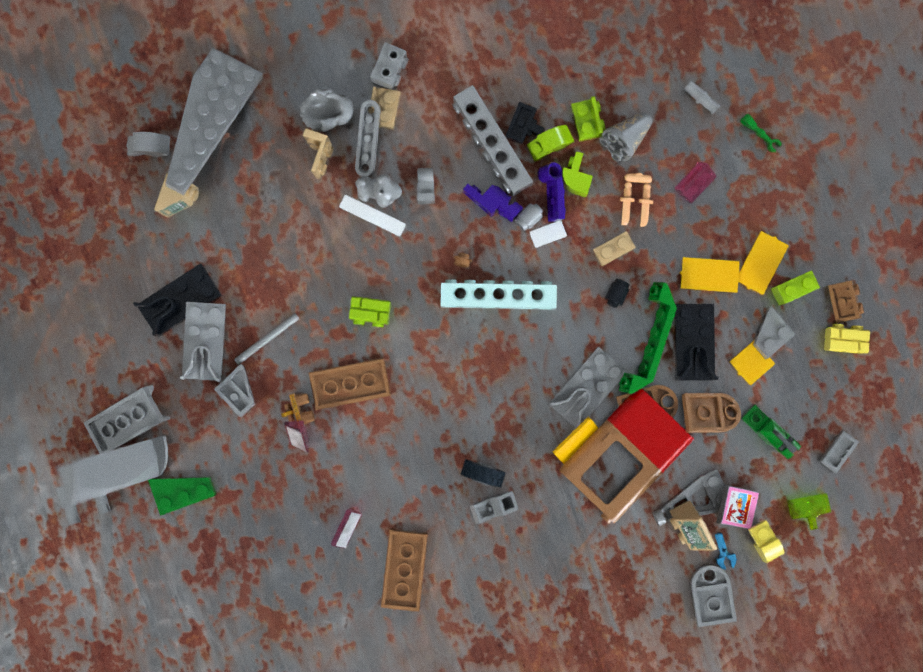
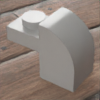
M133 132V136L128 137V156L150 155L161 157L169 155L170 136L152 132Z
M513 491L500 493L470 505L476 524L494 517L504 516L519 509Z

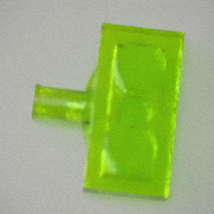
M827 493L787 500L791 519H808L810 530L818 529L816 517L831 512Z

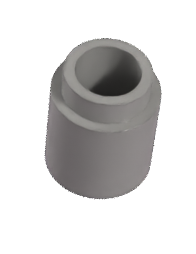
M530 203L517 215L515 222L523 231L530 230L543 218L541 214L543 210L536 203L534 205Z

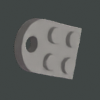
M715 565L699 567L693 573L690 582L697 626L703 627L736 622L731 582L727 573ZM707 570L714 572V577L711 580L704 578V573Z

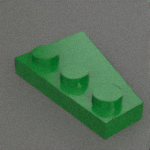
M210 477L156 478L148 480L160 516L216 496Z

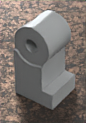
M417 168L418 204H435L433 168Z

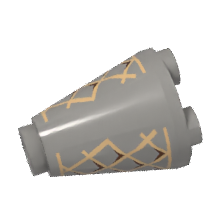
M645 112L627 118L604 130L600 143L608 149L611 157L616 162L621 160L628 161L650 129L652 119Z

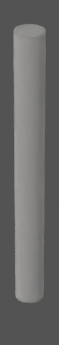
M296 313L291 315L234 359L235 362L240 365L300 318Z

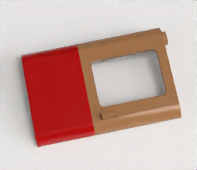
M641 388L631 394L559 471L603 512L601 517L610 524L612 521L615 524L692 443L694 438L689 433H686V430ZM615 441H619L642 464V469L608 504H605L581 481V476Z

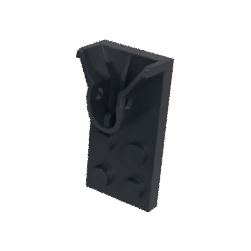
M200 263L142 302H134L133 305L139 308L153 330V336L160 337L185 320L187 301L212 303L223 295L203 264Z
M675 304L677 307L675 313V380H718L719 376L715 375L714 304Z

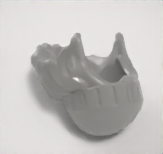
M317 88L300 105L302 121L308 128L310 127L312 130L326 132L333 129L336 125L341 126L348 123L354 113V107L350 98L346 95L336 94L329 88Z

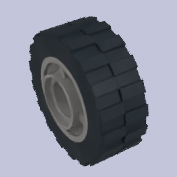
M465 459L460 475L480 484L501 488L506 472L496 469L489 464Z

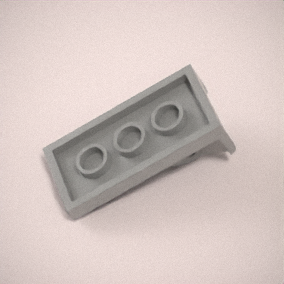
M186 302L181 380L201 379L216 380V382L222 380L226 304Z
M598 346L548 405L572 426L577 428L617 385L624 372L627 373L628 371Z
M153 385L142 387L84 422L100 454L115 450L161 422L171 419L170 416L161 415L153 400Z

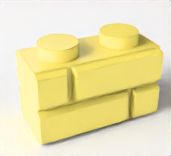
M832 324V327L825 329L824 351L867 354L869 352L870 330H863V326L853 325L849 329L844 328L843 324Z

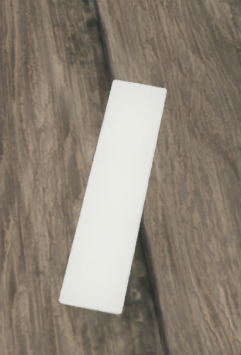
M347 195L344 196L339 206L397 236H401L406 226L405 223Z

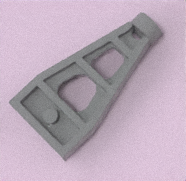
M718 469L699 476L660 509L652 512L658 526L671 522L670 519L673 517L669 510L673 509L674 505L682 499L692 502V494L700 488L705 490L709 503L699 507L694 505L699 515L719 512L725 484Z

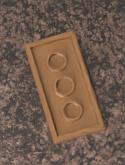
M384 358L309 372L315 410L391 396Z
M389 530L381 608L420 611L428 533Z

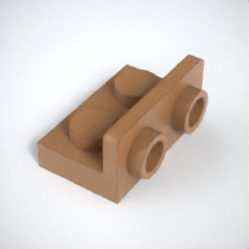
M847 281L828 285L836 323L862 318L861 314H864V307L862 302L859 303L857 295H860L858 283L855 284L854 281Z

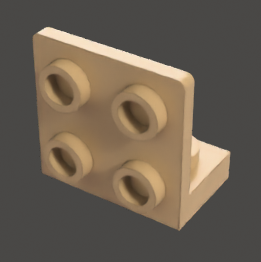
M305 128L303 136L307 143L310 144L309 147L318 150L311 172L317 179H320L321 175L324 176L327 165L325 163L327 158L331 157L334 147H332V143L327 135Z

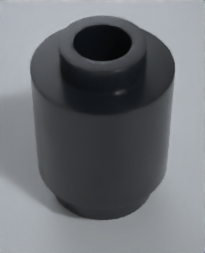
M616 278L615 282L611 283L605 296L606 304L613 308L622 307L629 293L628 288L630 284Z

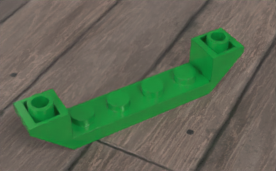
M654 282L650 288L648 300L660 304V307L656 312V319L650 331V338L644 349V356L638 368V375L624 372L620 380L619 391L633 394L654 381L677 309L669 286L665 282Z

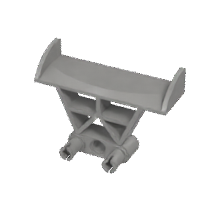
M165 435L58 466L57 470L62 486L54 489L61 509L64 508L68 526L81 522L76 504L95 498L99 515L112 510L110 509L106 494L161 476L166 469L168 461V445Z

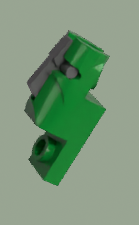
M755 404L741 417V420L767 445H771L786 459H790L793 453L801 448V445L786 430L763 413Z

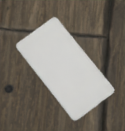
M561 220L530 231L536 248L567 236Z

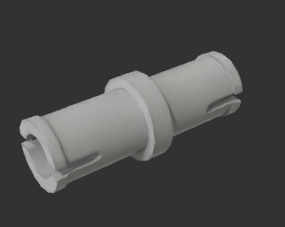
M693 80L684 88L686 92L696 99L697 104L700 103L711 114L719 108L720 104L713 100L706 90L703 91L697 86Z

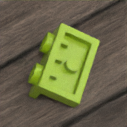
M595 96L591 97L590 100L572 103L571 109L579 142L601 137L605 130V123L603 119L600 120L599 112H601L599 101H596Z

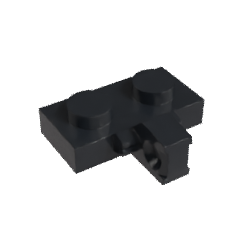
M519 102L505 135L506 139L523 145L526 136L531 137L532 134L538 136L543 133L544 127L537 125V120L534 119L537 108Z

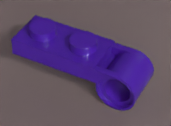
M553 162L540 167L537 172L539 180L547 184L548 222L563 220L566 213L562 168L558 163Z

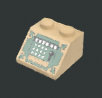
M167 173L154 210L165 217H170L192 206L193 201L195 202L198 198L199 191L198 187L193 183L184 195L166 186Z
M690 500L669 510L673 517L670 521L675 530L679 529L680 533L677 535L683 545L687 544L690 550L714 551L717 549L703 519Z

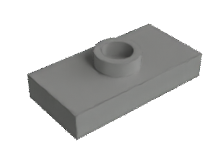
M841 430L819 462L834 473H837L859 441L844 430Z

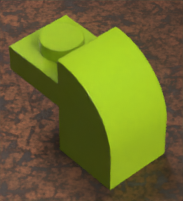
M561 125L539 134L536 139L527 144V147L534 161H539L550 153L560 151L575 141L567 125Z
M576 151L574 157L570 156L567 166L571 169L564 167L562 170L564 187L570 193L586 198L593 176L578 172L584 153Z

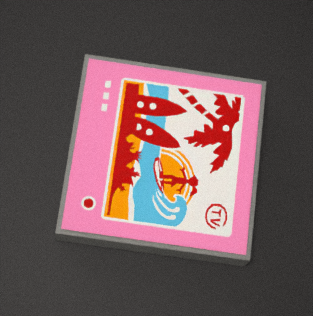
M725 485L717 523L743 529L752 527L760 492Z

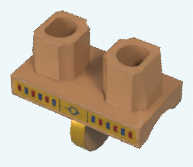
M290 394L289 398L293 410H291L290 403L285 404L286 412L282 413L281 416L282 418L287 416L289 423L295 422L294 414L298 428L306 427V424L315 420L312 410L302 412L301 406L310 403L308 394Z

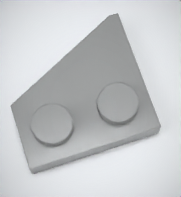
M772 306L766 310L767 314L760 325L759 334L753 343L754 347L765 359L772 356L796 335Z
M240 364L214 389L239 417L244 416L256 404L243 364Z

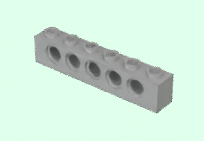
M472 85L453 97L454 103L452 104L457 114L461 113L463 116L462 122L467 130L471 129L473 132L472 138L477 146L481 145L483 148L482 154L487 162L491 161L493 164L492 170L497 178L501 177L503 180L502 186L506 193H511L512 196H515L530 187L533 180L474 86ZM474 107L477 111L474 114H469L466 109ZM484 123L487 127L484 130H479L476 125ZM493 138L497 143L494 146H489L486 141ZM503 154L506 156V160L499 162L496 156ZM513 170L516 172V177L509 178L506 172Z

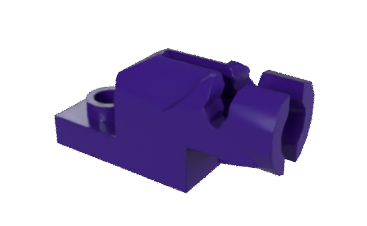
M467 184L463 188V193L491 217L496 211H499V215L512 222L523 210V207L517 202L509 205L511 196L498 186L491 185L483 196L481 195L482 191L475 185L470 186Z

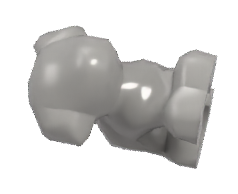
M388 174L380 175L377 179L363 176L355 182L357 196L361 201L367 202L369 198L376 199L377 204L382 208L393 204L394 200L402 194L401 187L391 180Z

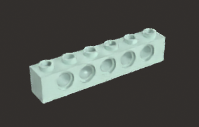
M445 280V283H441V307L556 309L557 285H552L550 281H542L541 285H534L533 281H522V284H514V281H503L502 284H495L493 280H484L483 284L476 283V280H464V283H457V280ZM463 289L466 295L464 298L459 299L455 296V291ZM497 289L502 290L504 297L496 299L493 296V292ZM475 290H483L485 296L482 299H477L474 296ZM520 290L523 293V298L520 300L514 299L512 292ZM534 290L541 292L542 298L540 300L532 298L531 293Z

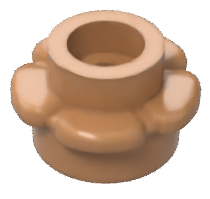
M458 253L457 256H454V264L459 267L469 268L472 259H469L470 255Z

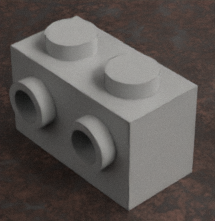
M385 42L371 73V82L393 90L394 86H398L401 79L399 74L402 68H406L409 60L406 51Z

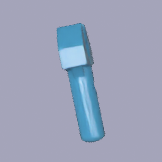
M716 533L715 538L720 551L719 557L715 558L716 564L726 570L724 564L726 557L729 559L730 566L734 568L737 561L736 555L734 553L730 554L727 551L723 534Z

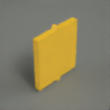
M755 340L729 361L738 372L737 375H741L749 386L775 365L770 357L765 359L754 347L753 343Z

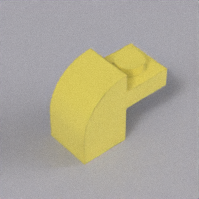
M763 520L748 529L755 541L753 545L763 562L768 563L784 554L782 544L776 538L767 520Z

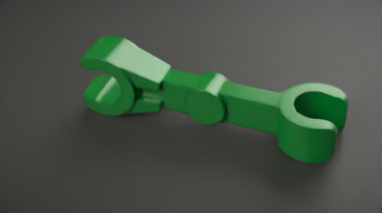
M746 114L740 120L745 127L754 130L758 137L768 143L767 149L770 152H776V149L772 147V143H775L778 147L782 145L780 140H772L765 134V131L757 126L749 114Z

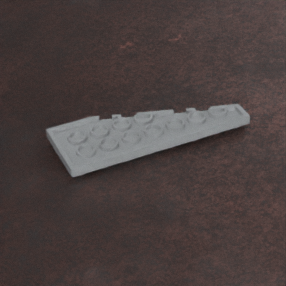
M212 48L192 78L166 180L168 188L182 195L186 193L263 78V73Z

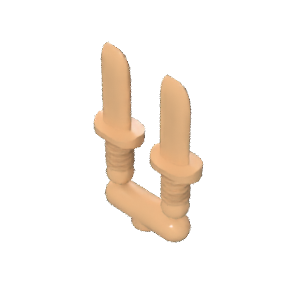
M628 173L625 175V180L628 182L625 183L624 198L620 197V201H623L621 225H627L629 222L630 204L634 202V198H631V182L646 183L643 186V197L639 199V203H642L640 226L645 227L648 223L649 205L653 204V200H649L651 185L648 184L652 181V177L641 173Z

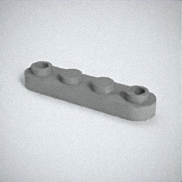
M373 100L365 101L361 105L355 170L362 177L371 176L375 171L381 108ZM370 107H374V113L369 114L368 111ZM365 164H368L369 169L367 171L363 170V166Z

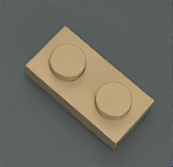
M626 231L593 249V252L600 265L604 266L636 247Z

